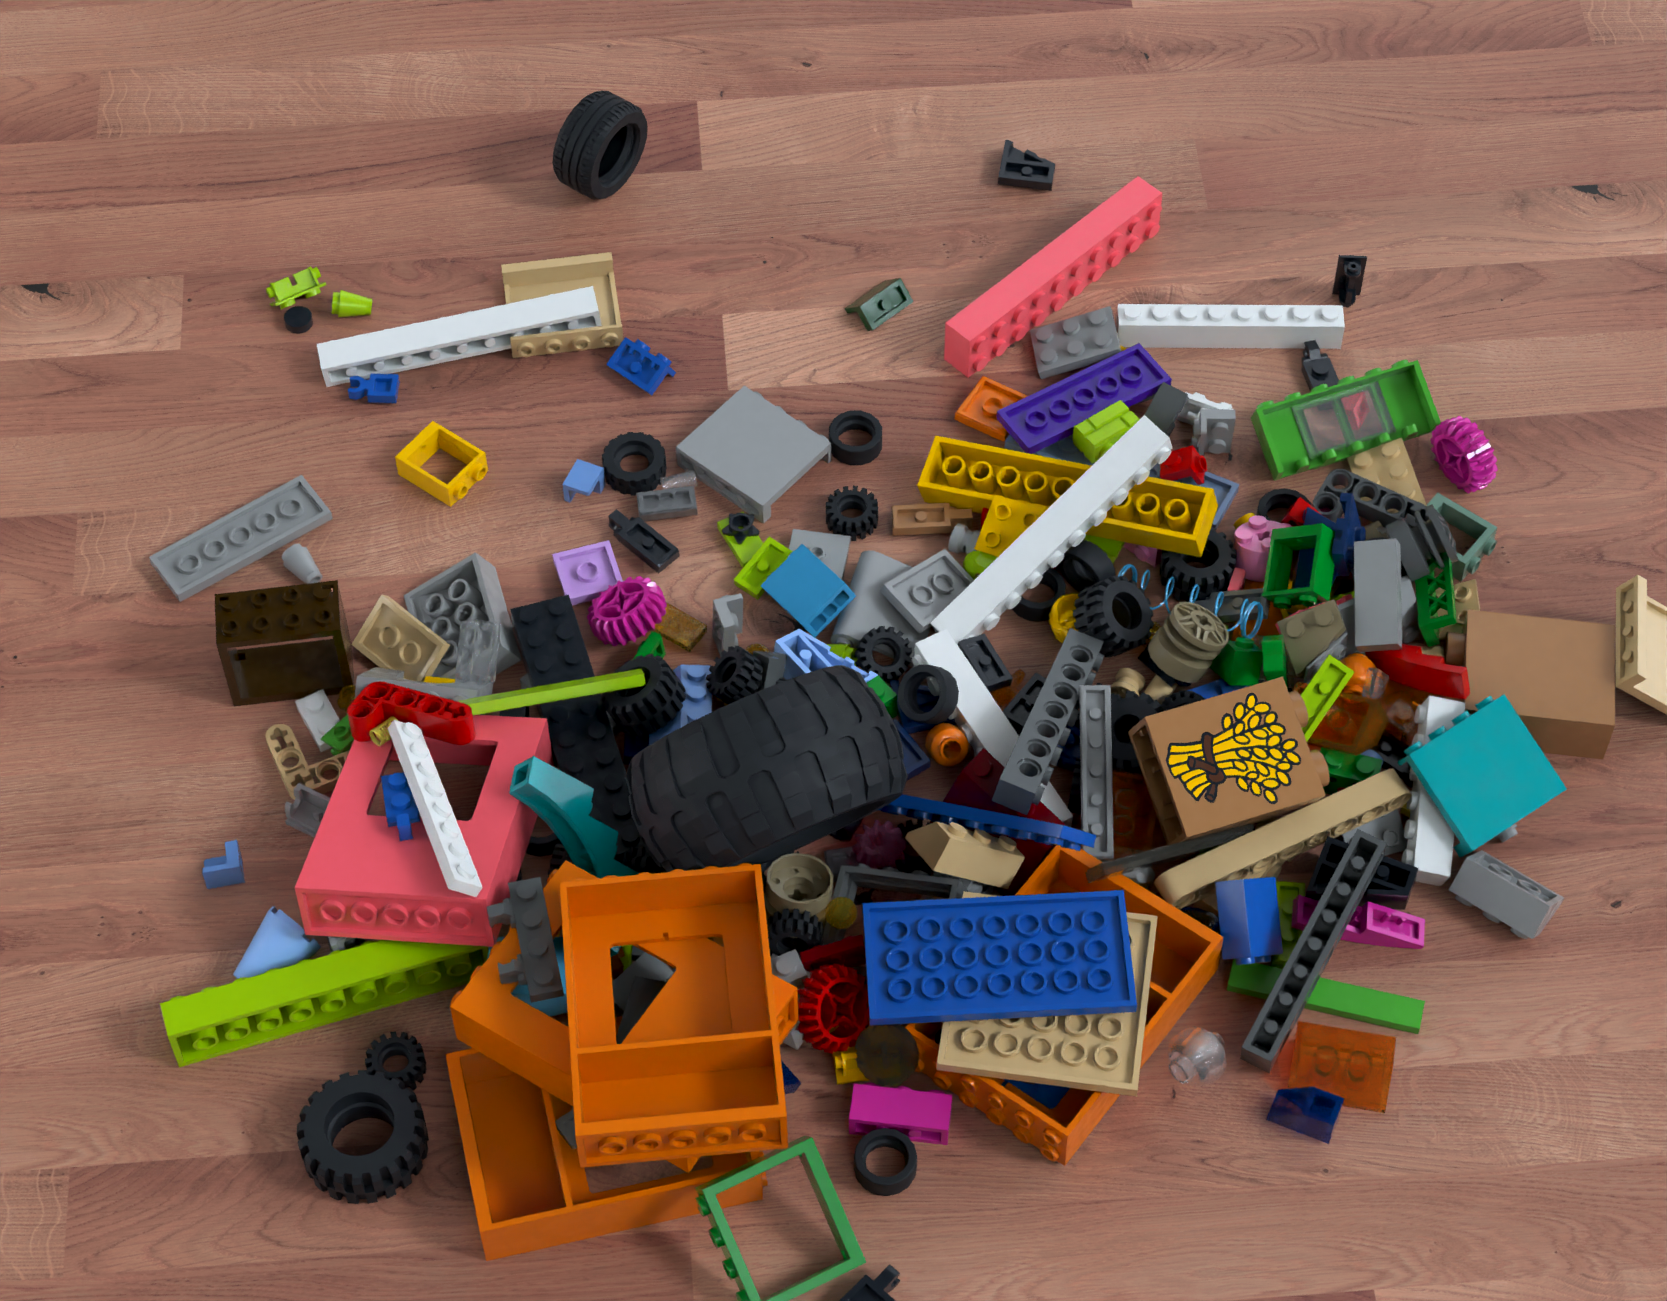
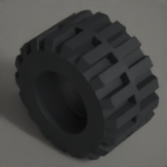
M1211 527L1201 557L1162 550L1160 581L1162 586H1166L1168 580L1174 577L1175 582L1171 594H1175L1174 599L1178 601L1184 599L1186 602H1189L1191 591L1196 584L1199 585L1196 601L1206 600V597H1210L1211 592L1227 591L1236 566L1237 555L1236 549H1233L1234 544L1232 541L1226 540L1227 535L1223 532L1218 534L1216 529ZM1200 562L1209 567L1195 568L1187 563ZM1171 580V582H1170V584H1169L1168 592H1169V590H1170V587H1171V584H1172V580Z
M1111 576L1080 591L1078 594L1079 598L1075 599L1074 602L1076 607L1073 610V617L1076 618L1074 626L1079 632L1104 641L1100 654L1108 658L1115 657L1146 643V639L1150 638V629L1154 625V622L1151 620V617L1154 616L1153 610L1149 607L1151 603L1149 598L1144 596V590L1141 587L1138 588L1135 581H1128L1125 576Z
M647 654L645 657L642 655L637 656L634 660L630 659L614 672L642 669L646 683L644 686L605 692L601 695L602 705L622 732L627 733L629 736L634 737L638 735V737H642L647 733L653 734L658 729L664 728L670 720L677 716L676 713L683 707L681 702L685 701V687L662 657L658 655L654 657L653 654Z

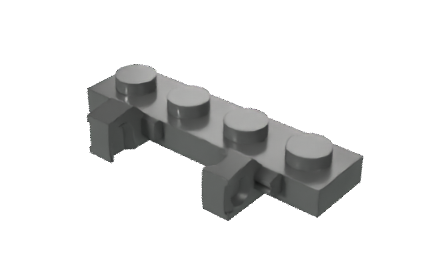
M536 877L508 883L510 898L504 899L502 903L487 906L490 927L492 928L498 923L511 924V928L517 929L521 954L517 955V960L512 959L510 963L504 965L498 963L501 984L518 981L519 985H527L531 1003L562 997L564 992L541 878Z

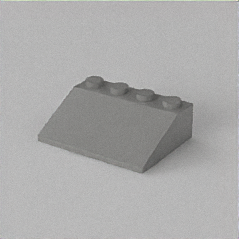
M476 552L404 595L408 612L450 644L431 677L456 679V681L463 678L477 680L499 674L522 660L496 568Z

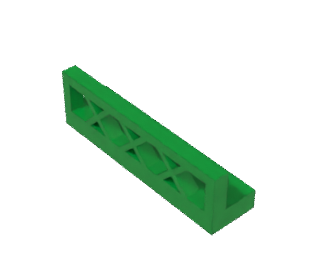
M1447 552L1440 554L1445 567L1441 568L1443 571L1436 578L1434 570L1439 566L1431 558L1427 560L1430 574L1415 580L1418 624L1428 647L1440 644L1439 628L1457 623L1452 563ZM1438 588L1444 589L1445 591L1437 599L1436 590ZM1442 608L1447 610L1448 615L1438 617L1437 611Z

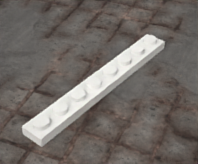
M393 720L388 727V732L447 887L450 890L477 897L483 887L425 742L422 730L413 723Z

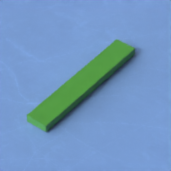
M1233 959L1227 991L1267 1000L1283 969L1259 963L1236 965V961ZM1320 977L1304 1008L1418 1034L1425 1001Z

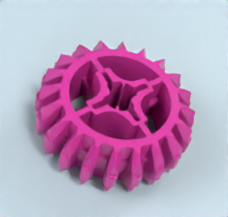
M1457 416L1446 419L1432 431L1433 437L1430 441L1433 445L1431 451L1435 454L1434 460L1438 462L1439 470H1442L1444 475L1451 483L1456 484L1458 489H1463L1467 493L1480 491L1496 478L1495 472L1498 471V468L1495 464L1497 458L1493 455L1494 449L1489 444L1490 439H1486L1484 431L1479 430L1475 422L1471 423L1469 418Z
M637 576L634 580L628 577L623 582L618 580L617 584L613 586L608 585L609 588L606 591L599 592L600 597L592 600L593 605L588 608L589 614L587 615L590 629L594 636H597L598 640H601L605 645L617 646L621 643L624 646L628 641L636 642L637 638L641 636L646 637L645 634L648 631H654V625L661 623V617L666 614L665 607L667 604L661 588L657 586L655 581L652 582L649 577L643 579L641 576Z

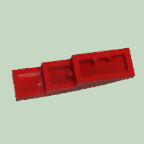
M1402 644V649L1365 652V655L1375 664L1376 673L1387 679L1436 695L1463 700L1470 695L1467 667L1445 664L1444 657L1422 654V649L1419 646Z

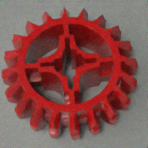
M834 964L820 966L819 970L810 971V978L801 979L804 988L798 990V995L800 996L798 1001V1021L800 1023L795 1030L803 1033L802 1040L806 1043H811V1047L814 1049L824 1050V1052L828 1053L847 1051L848 1047L857 1046V1038H865L864 1028L869 1027L867 984H864L866 977L857 974V970H854L852 967ZM835 984H839L836 990L832 989L831 992L828 991ZM839 1025V1027L835 1031L829 1033L832 1027L836 1028V1026Z

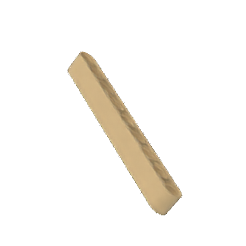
M1387 769L1175 866L1159 875L1155 879L1154 885L1166 902L1180 910L1215 894V882L1247 879L1325 843L1327 836L1336 838L1402 807L1410 800L1412 794L1394 769Z

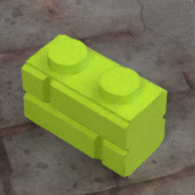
M1121 400L1117 401L1074 426L1073 444L1084 453V456L1091 463H1095L1140 419L1132 411H1129V408Z

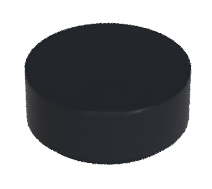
M292 307L284 315L285 326L292 333H304L313 325L312 313L306 307Z

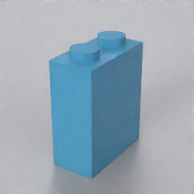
M803 544L791 552L788 558L761 585L770 597L814 638L856 597L847 584Z

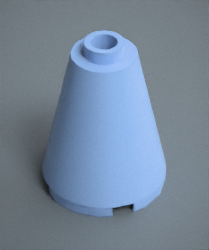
M272 906L264 917L233 976L236 979L250 978L264 974L273 968L281 969L295 965L299 961L313 956L321 946L314 938L311 941L306 938L304 929L280 909L277 910L275 906Z

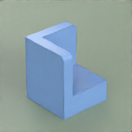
M577 459L562 484L564 501L570 503L576 492L589 496L592 491L601 494L605 487L604 468Z
M237 840L225 842L226 856L204 860L202 874L207 889L245 883L242 855Z

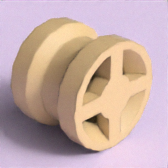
M1121 668L1115 676L1116 682L1111 685V694H1119L1122 698H1126V691H1135L1139 696L1138 692L1145 686V678L1136 670Z

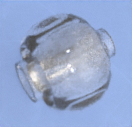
M1197 1026L1185 1028L1177 1033L1170 1040L1167 1050L1169 1070L1173 1077L1180 1083H1188L1193 1087H1204L1217 1081L1227 1067L1223 1038L1215 1031L1210 1032Z

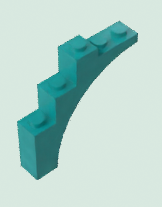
M535 756L514 767L509 794L529 806L548 824L562 842L574 865L597 878H603L608 875L621 877L638 874L637 871L614 860L617 852L618 831L589 816L593 807L591 801L594 788ZM614 946L610 949L611 957L618 954L621 946Z

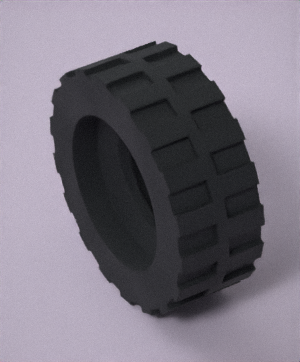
M644 432L620 434L617 438L610 440L608 446L604 448L602 462L606 482L608 485H611L612 489L620 491L621 494L636 496L638 492L653 491L658 485L662 484L663 478L666 477L665 449L661 446V442L658 439H654L650 434L646 435ZM631 455L645 456L649 461L648 467L639 472L624 471L620 463L623 458Z

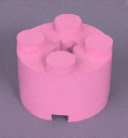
M1255 515L1249 518V522L1242 524L1236 529L1234 533V549H1236L1237 554L1236 567L1245 570V579L1264 582L1272 529L1292 527L1290 524L1267 520L1264 516ZM1292 557V563H1291V570H1290V572L1292 571V568H1293V557Z

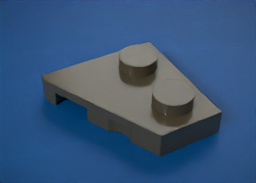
M1334 599L1277 622L1281 635L1283 634L1284 643L1294 671L1298 677L1303 676L1306 672V667L1317 656L1319 657L1326 651L1329 644L1337 640L1346 630L1338 605Z

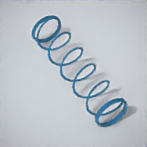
M1125 565L1117 576H1123L1127 569L1131 568L1132 580L1137 583V569L1134 565ZM1149 570L1144 572L1141 579L1140 587L1143 590L1147 587L1150 579ZM1147 572H1148L1147 579H1146L1145 585H1144V587H1143L1144 578H1145V576H1146V574H1147ZM1171 577L1167 582L1163 602L1156 607H1150L1151 610L1158 609L1165 603L1168 613H1171L1168 608L1167 599L1174 587V577ZM1171 580H1172V584H1171L1170 590H1169V592H1168L1169 584H1170V582H1171ZM1198 584L1194 585L1191 591L1189 601L1191 603H1194L1198 596ZM1223 591L1216 598L1214 615L1216 616L1224 599ZM1245 599L1241 606L1239 621L1227 631L1234 630L1240 624L1241 635L1244 638H1253L1259 631L1263 619L1261 603L1253 601L1249 604V600ZM1257 605L1258 616L1252 632L1247 636V619L1253 607Z

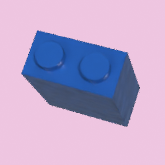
M1267 877L1215 882L1220 935L1224 937L1222 944L1223 959H1235L1236 965L1270 962L1271 955L1283 954L1276 878Z

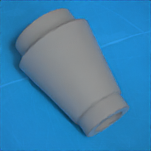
M294 544L284 551L281 557L284 561V567L306 584L318 583L322 580L323 576L307 547Z

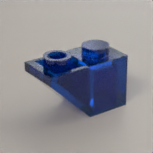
M1313 1086L1280 1089L1276 1093L1266 1120L1329 1144L1338 1123L1345 1098Z

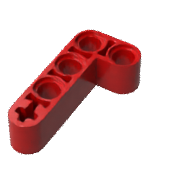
M378 681L370 683L347 708L352 737L359 742L371 741L370 730L379 726V724L390 717H395L403 723L410 722L417 725L425 737L454 745H466L476 737L472 709L469 705L387 682Z

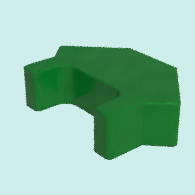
M1283 634L1263 636L1264 676H1266L1267 681L1283 677L1288 689V672Z

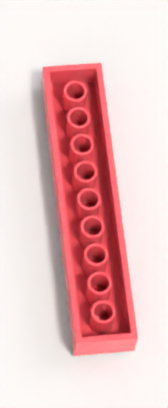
M1137 176L945 323L944 360L968 378L975 372L983 370L989 361L996 356H1001L1015 341H1020L1033 327L1041 325L1046 317L1054 311H1059L1073 296H1078L1090 283L1098 281L1104 272L1111 267L1117 266L1121 259L1130 252H1135L1148 238H1153L1160 229L1159 221L1163 193Z

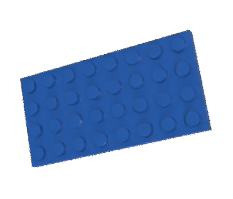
M1124 890L862 903L870 1025L1137 1011Z

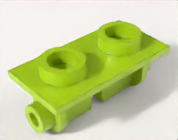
M310 266L292 274L296 285L293 286L289 277L270 283V287L266 288V292L269 298L274 297L276 300L270 303V305H279L280 309H284L296 303L294 298L302 295L310 298L321 293L320 287L327 284L326 282H318L317 278L321 277L318 268Z

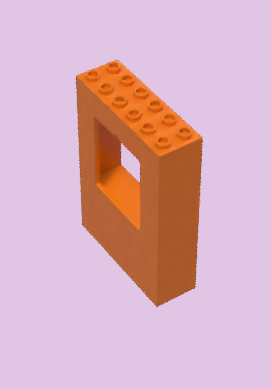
M567 860L559 869H554L547 879V884L543 888L553 939L562 929L560 882H566L575 878L584 880L599 879ZM510 925L509 932L505 938L494 944L486 962L482 966L479 965L475 968L470 977V982L463 991L459 990L451 1000L450 1009L456 1038L573 1106L569 1027L513 996L511 993L519 984L518 981L501 984L498 963L503 965L510 963L512 959L517 960V955L521 954L517 929L511 928ZM663 936L664 942L633 945L675 968L676 971L621 1044L732 1034L723 946L708 938L669 941L668 936ZM772 974L779 1044L781 1045L798 1021V989ZM700 1157L668 1159L667 1161L689 1173Z
M742 863L732 867L721 868L708 866L699 870L685 871L675 869L665 873L651 874L649 872H642L632 876L618 877L608 875L599 879L584 880L575 878L566 882H560L575 1138L580 1168L788 1148L787 1112L761 864ZM663 936H668L669 941L721 937L724 944L732 1034L617 1044L610 949L614 946L664 942Z
M622 1016L615 1017L616 1036ZM473 1048L445 1054L486 1261L700 1214L697 1208L698 1203L695 1199L699 1197L695 1189L696 1187L764 1155L763 1151L711 1155L713 1166L710 1168L591 1193L585 1168H580L577 1148L572 1149L557 1130L555 1123L557 1119L572 1110L570 1104ZM764 1171L717 1194L716 1197L721 1209L763 1200V1187L768 1186L766 1172Z

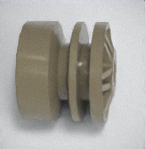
M1179 602L1165 619L1164 625L1157 630L1150 640L1148 652L1154 663L1167 675L1179 681L1195 683L1203 678L1212 665L1213 659L1226 646L1229 640V633L1222 621L1208 609L1191 602Z
M801 853L783 855L773 861L767 870L764 893L767 922L770 916L773 917L775 912L779 911L782 914L783 909H789V912L793 913L795 908L799 909L801 914L806 910L810 912V917L816 915L818 922L822 921L824 928L833 890V874L829 866L819 858Z

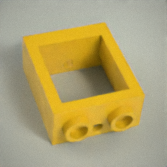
M434 421L425 427L395 456L398 475L450 507L459 499L464 498L468 490L477 481L482 480L488 471L486 453ZM439 449L467 465L448 484L420 468Z

